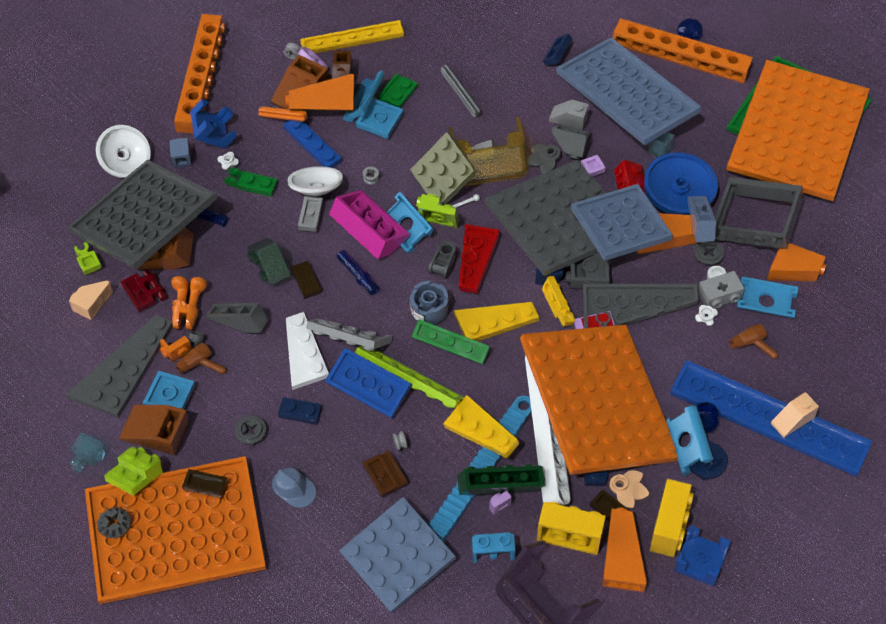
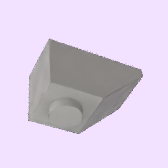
M569 100L556 105L552 110L549 122L583 130L588 118L589 104Z

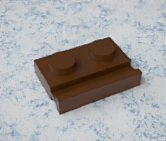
M389 450L362 462L365 471L381 498L399 490L404 485H408V481Z

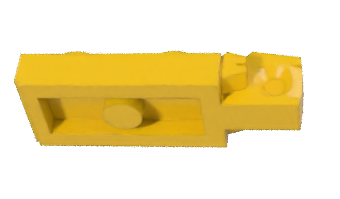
M554 276L547 277L542 291L555 318H559L563 327L573 325L575 318L573 313L570 312L568 302L560 290V285Z

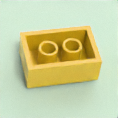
M667 479L650 546L651 552L674 557L675 551H680L694 493H690V484Z
M544 502L538 523L537 541L598 555L606 516L596 511H583L575 506L566 507L561 506L557 502Z

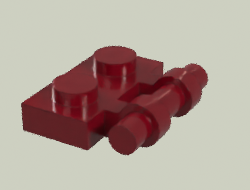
M149 269L143 271L144 277L142 278L136 273L120 281L122 288L138 313L154 305V297H158L160 301H164L167 298L163 286L158 284L157 277ZM146 285H151L152 289L148 290Z

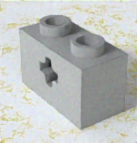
M735 271L701 281L698 287V294L703 304L714 309L728 303L738 302V299H742L744 287Z

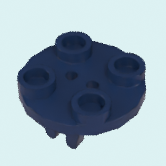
M710 441L708 443L713 460L708 463H703L700 460L689 467L696 476L704 481L720 476L725 471L728 463L724 449Z

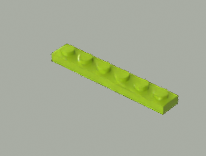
M359 346L355 351L357 355L411 383V388L421 390L428 397L442 401V404L446 407L455 408L464 399L463 396L377 350H366L363 346Z

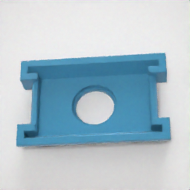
M382 70L377 72L375 79L370 81L366 78L362 81L354 96L353 111H346L342 118L343 120L352 122L354 118L360 115L364 116L385 76Z
M399 192L394 197L397 202L387 213L399 224L407 217L413 220V226L408 230L410 236L401 244L407 253H411L416 250L414 246L426 234L428 236L432 234L433 228L405 196Z
M741 277L740 282L744 287L742 300L738 299L737 308L795 318L796 310L791 309L792 298H796L798 294L797 286ZM763 295H768L773 298L774 304L771 307H765L760 304L759 298Z
M697 406L684 408L685 413L675 419L668 418L666 420L676 448L677 460L682 476L691 473L689 467L701 460L703 463H708L713 460ZM684 432H688L691 436L690 443L686 447H681L679 443L680 436Z

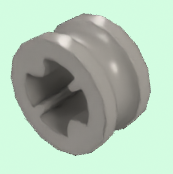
M288 43L284 54L289 59L294 60L299 55L298 52L301 48L295 43Z
M367 167L364 169L363 180L366 184L374 185L379 181V171L377 168Z
M400 431L399 434L393 433L392 437L397 451L401 447L407 448L403 432Z

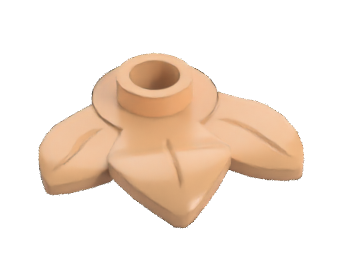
M630 470L624 475L618 474L611 478L609 483L610 489L617 495L618 502L623 506L634 508L635 500H643L649 496L646 487L640 483L643 473ZM620 483L623 487H617L616 484Z

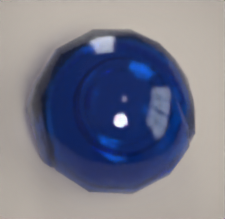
M685 19L678 25L677 35L699 41L703 37L702 24L697 19Z
M699 403L696 406L705 434L712 433L719 425L720 411L712 403Z

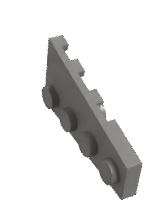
M319 318L307 321L306 327L313 330L315 334L330 335L331 339L346 340L347 344L362 345L364 349L371 351L390 344L393 337L388 334L384 337L376 336L377 332L371 330L359 332L358 327L343 326L341 328V323Z

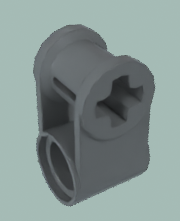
M443 241L439 245L434 257L430 261L428 273L434 272L447 279L456 259V249L453 242Z

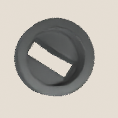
M190 331L188 340L191 345L197 346L204 341L205 334L199 331Z

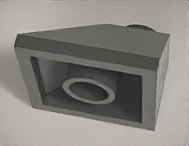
M559 124L552 127L551 132L564 153L569 154V157L575 159L585 155L592 132Z

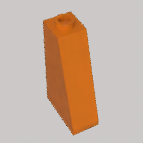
M354 74L290 90L289 95H285V106H289V110L353 111Z
M658 213L673 234L672 240L638 250L637 253L642 254L698 243L693 235L690 215Z
M625 508L612 509L602 586L644 592L646 577L633 511H628Z

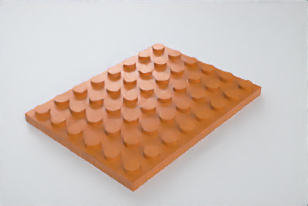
M766 60L726 170L766 182L800 185L803 188V193L833 201L870 89Z
M627 325L521 335V344L570 475L678 461L676 448L673 444L668 425Z
M246 456L161 473L134 496L112 484L85 489L99 605L266 570ZM188 469L227 477L228 483L222 499L184 491L182 486ZM115 506L121 509L124 508L131 519L128 531L118 538L103 536L97 526L100 513L105 512L106 508L111 509ZM115 518L114 520L108 519L110 525H112L113 523L119 525V523L117 522V518Z

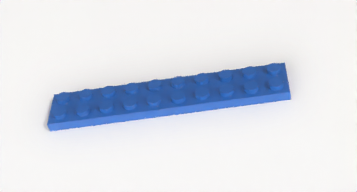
M686 360L670 391V394L856 477L872 443L867 438L816 416L783 438L773 427L771 421L788 405L787 403Z

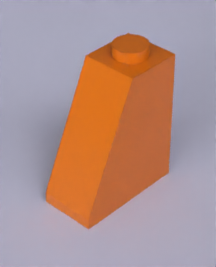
M789 243L787 249L779 248L769 270L767 280L817 281L819 274L823 276L827 267L824 264L826 256Z

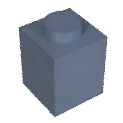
M177 138L169 140L173 168L192 166L188 139Z

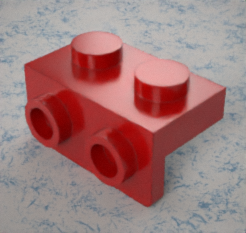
M623 160L614 169L618 190L638 184L645 193L642 164Z

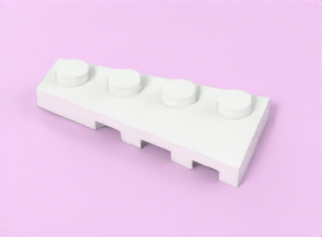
M304 312L286 318L292 390L324 380L329 375L313 333L310 329L306 328L307 319Z

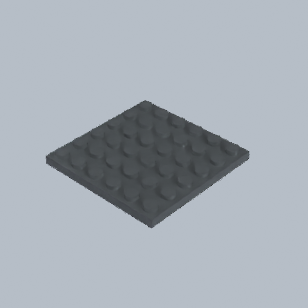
M146 160L71 223L67 229L71 234L136 270L178 232L183 230L203 210L209 207L217 199V196L214 192Z
M578 160L484 199L485 205L544 276L598 252L572 212L571 204L605 194L606 192L588 174Z

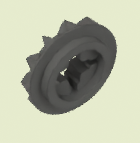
M709 241L708 243L698 242L694 248V256L697 258V262H702L704 266L706 264L713 266L716 263L719 264L723 259L724 249L717 241ZM706 251H707V252H712V256H711V255H707V256H706V255H705Z
M245 416L234 427V434L237 440L244 445L260 443L261 439L265 437L266 425L257 416ZM246 426L251 430L254 429L255 435L247 433Z
M116 506L111 509L106 508L105 512L100 513L97 521L99 532L107 538H118L124 535L131 524L129 514L124 508L121 509ZM115 518H117V522L119 523V525L114 523L110 525L108 519L114 520Z

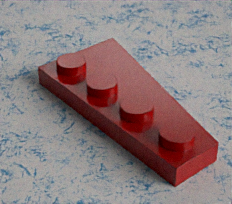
M465 224L459 290L478 294L501 233L498 229Z

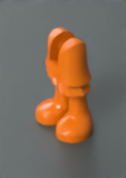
M175 276L171 280L172 287L177 291V300L173 301L172 325L174 329H180L182 317H186V329L192 330L198 317L197 302L200 294L207 287V281L200 277L191 279L189 304H186L189 282L184 277Z

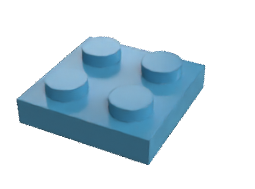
M373 98L364 116L360 115L357 120L356 128L388 139L403 116L404 111L399 107Z
M158 371L143 401V405H170L184 409L195 387V381Z

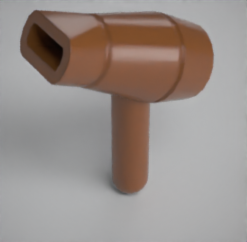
M761 323L748 327L729 341L733 350L754 344L773 359H777L779 356L778 352L762 341L767 337V332Z
M203 342L192 348L176 364V369L180 374L199 364L220 374H225L227 371L224 366L208 359L212 353L210 348Z

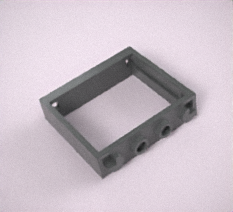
M729 177L715 216V239L787 249L804 199L802 186ZM734 196L793 202L783 233L724 226Z

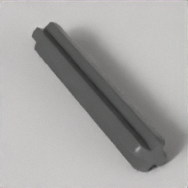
M442 66L441 73L472 116L475 118L480 116V107L450 66Z

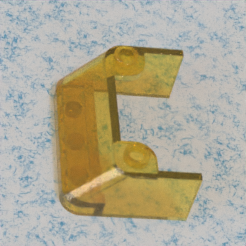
M516 117L515 132L507 136V145L472 150L471 144L468 141L456 140L478 171L465 186L522 178L528 172L525 137L520 117ZM452 126L448 127V133L454 138Z

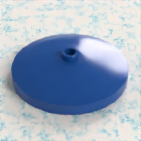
M668 153L656 158L648 166L644 177V190L651 203L663 212L690 215L688 197L706 196L711 206L717 194L718 180L713 169L702 159L687 153Z

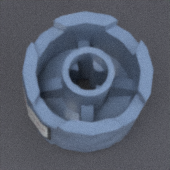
M429 280L415 285L410 295V310L416 321L420 319L430 324H437L446 319L449 307L448 293L442 284L431 283Z

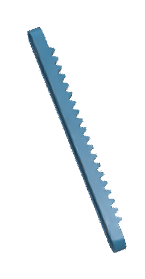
M518 397L511 407L508 408L502 420L499 421V424L515 438L532 415L530 397ZM521 403H527L530 407L527 410H521L518 406ZM482 447L469 467L483 468L495 466L496 468L503 456ZM458 482L429 524V527L443 543H445L477 496V494L459 495Z

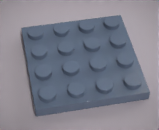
M638 184L571 204L572 212L604 261L672 240L673 234Z
M404 497L339 550L391 613L395 612L456 559L455 555Z

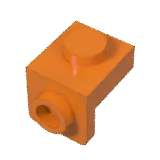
M183 336L171 345H168L164 339L160 340V352L165 358L168 357L172 363L183 358L192 349L190 341L186 336Z

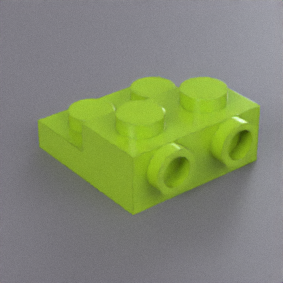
M429 193L418 196L416 207H418V212L427 222L454 228L458 227L459 219L456 208L449 204L442 206L440 198L435 194Z
M130 447L117 457L119 464L107 472L104 477L106 482L134 496L163 473L161 460L156 454L148 455L142 447L138 449Z

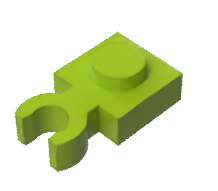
M84 242L85 248L83 250H79L77 246L74 249L76 255L79 256L76 258L84 275L101 269L102 266L94 250L90 251L88 244Z

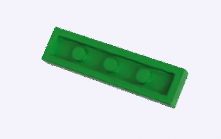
M420 319L412 334V338L481 365H484L491 348L486 344Z

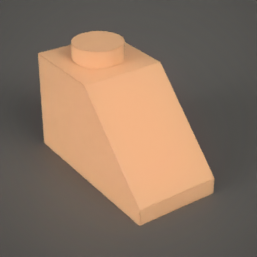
M106 280L81 286L70 297L69 303L72 310L92 320L112 295L111 284Z
M805 392L792 400L771 421V424L785 438L814 419L819 406Z

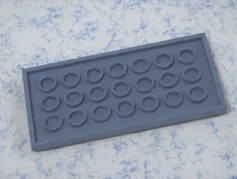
M612 37L556 68L558 75L644 145L701 112L699 104Z

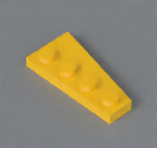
M532 302L454 310V316L463 336L475 341H481L539 321L538 313Z
M467 395L443 423L446 429L505 458H508L519 444L517 438Z

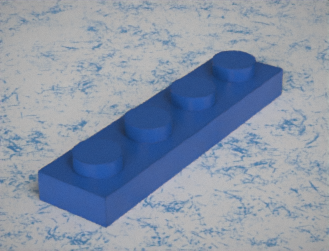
M289 120L283 124L284 130L323 167L334 168L342 162V158L305 122Z

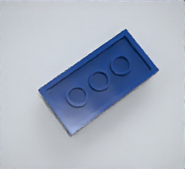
M346 348L342 351L325 380L327 384L391 419L395 416L412 386L406 380Z

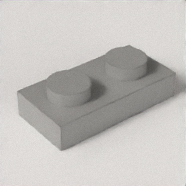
M304 196L298 230L317 232L323 198Z

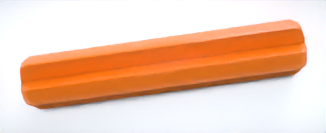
M263 106L258 109L260 117L300 122L307 120V112Z

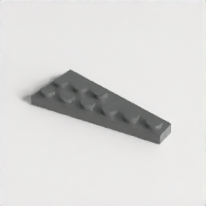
M583 284L584 328H588V316L596 314V321L602 324L600 327L607 326L611 319L607 311L611 312L616 326L629 325L698 304L697 284ZM606 313L609 319L606 322H601L598 320V315Z
M155 315L65 394L66 398L119 418L161 347L160 340H165L173 327L172 320Z

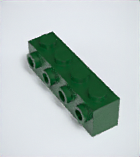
M526 464L521 467H514V465L497 468L495 466L483 468L465 467L457 475L459 495L504 493L505 491H508V493L537 492L545 486L542 466H533V464Z

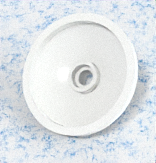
M116 125L106 129L100 135L96 144V156L99 164L106 172L115 177L126 178L142 163L150 160V146L145 136L139 130L127 125ZM118 153H122L124 157H119Z
M330 167L303 168L293 172L288 177L290 188L298 193L314 197L331 192L343 181L342 173Z

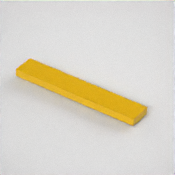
M397 20L300 39L301 47H307L314 53H321L404 37V31L401 21Z

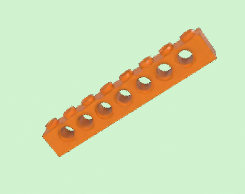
M201 15L174 119L176 132L194 134L190 111L201 99H209V86H212V74L216 71L215 61L219 59V46H222L223 42L222 33L226 31V23H223L222 15Z
M620 18L613 32V39L626 49L740 83H745L751 68L753 57Z

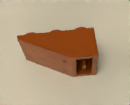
M298 55L288 66L271 99V103L282 109H289V106H285V95H289L290 90L329 80L328 68Z
M184 227L183 230L178 232L138 269L175 270L188 266L190 264L193 233Z
M134 405L119 436V440L175 455L190 422L187 411L170 405Z

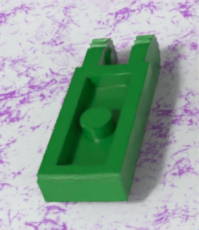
M230 168L228 173L231 177H226L224 180L228 186L272 197L278 183L276 178L246 171L242 172L237 168Z

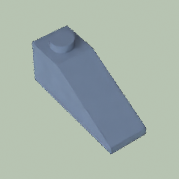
M688 197L692 231L696 242L708 243L709 241H715L716 219L707 197Z

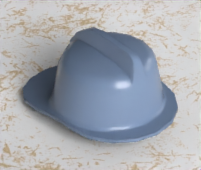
M295 468L279 469L272 480L273 491L293 507H307L316 498L315 485Z

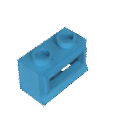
M508 532L480 534L472 537L473 563H477V554L489 553L490 559L495 560L498 557V553L510 552V559L515 560L514 534Z

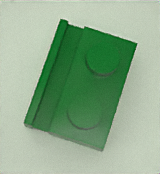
M396 73L378 95V100L402 108L418 88V83L404 76L401 77Z

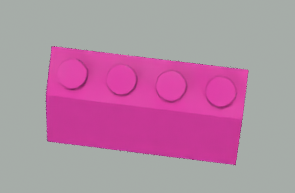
M362 190L337 196L329 213L337 223L377 259L391 255L410 236L407 230Z

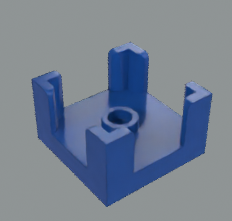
M201 99L190 111L194 138L225 149L237 137L236 130L227 135L225 127L226 122L233 116L232 109L223 107L215 115L203 110L209 104V101Z
M690 525L674 571L714 586L731 540L720 537L719 543L700 537V529Z

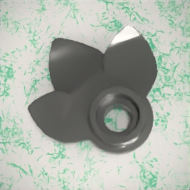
M543 143L535 144L531 147L533 153L527 159V166H540L542 174L553 170L556 161L561 155L559 147L556 145L547 146Z

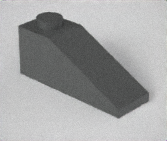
M214 303L205 315L208 320L244 333H260L269 320L259 303Z

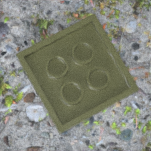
M448 132L410 169L426 194L437 195L441 200L442 206L447 204L478 172L456 140Z

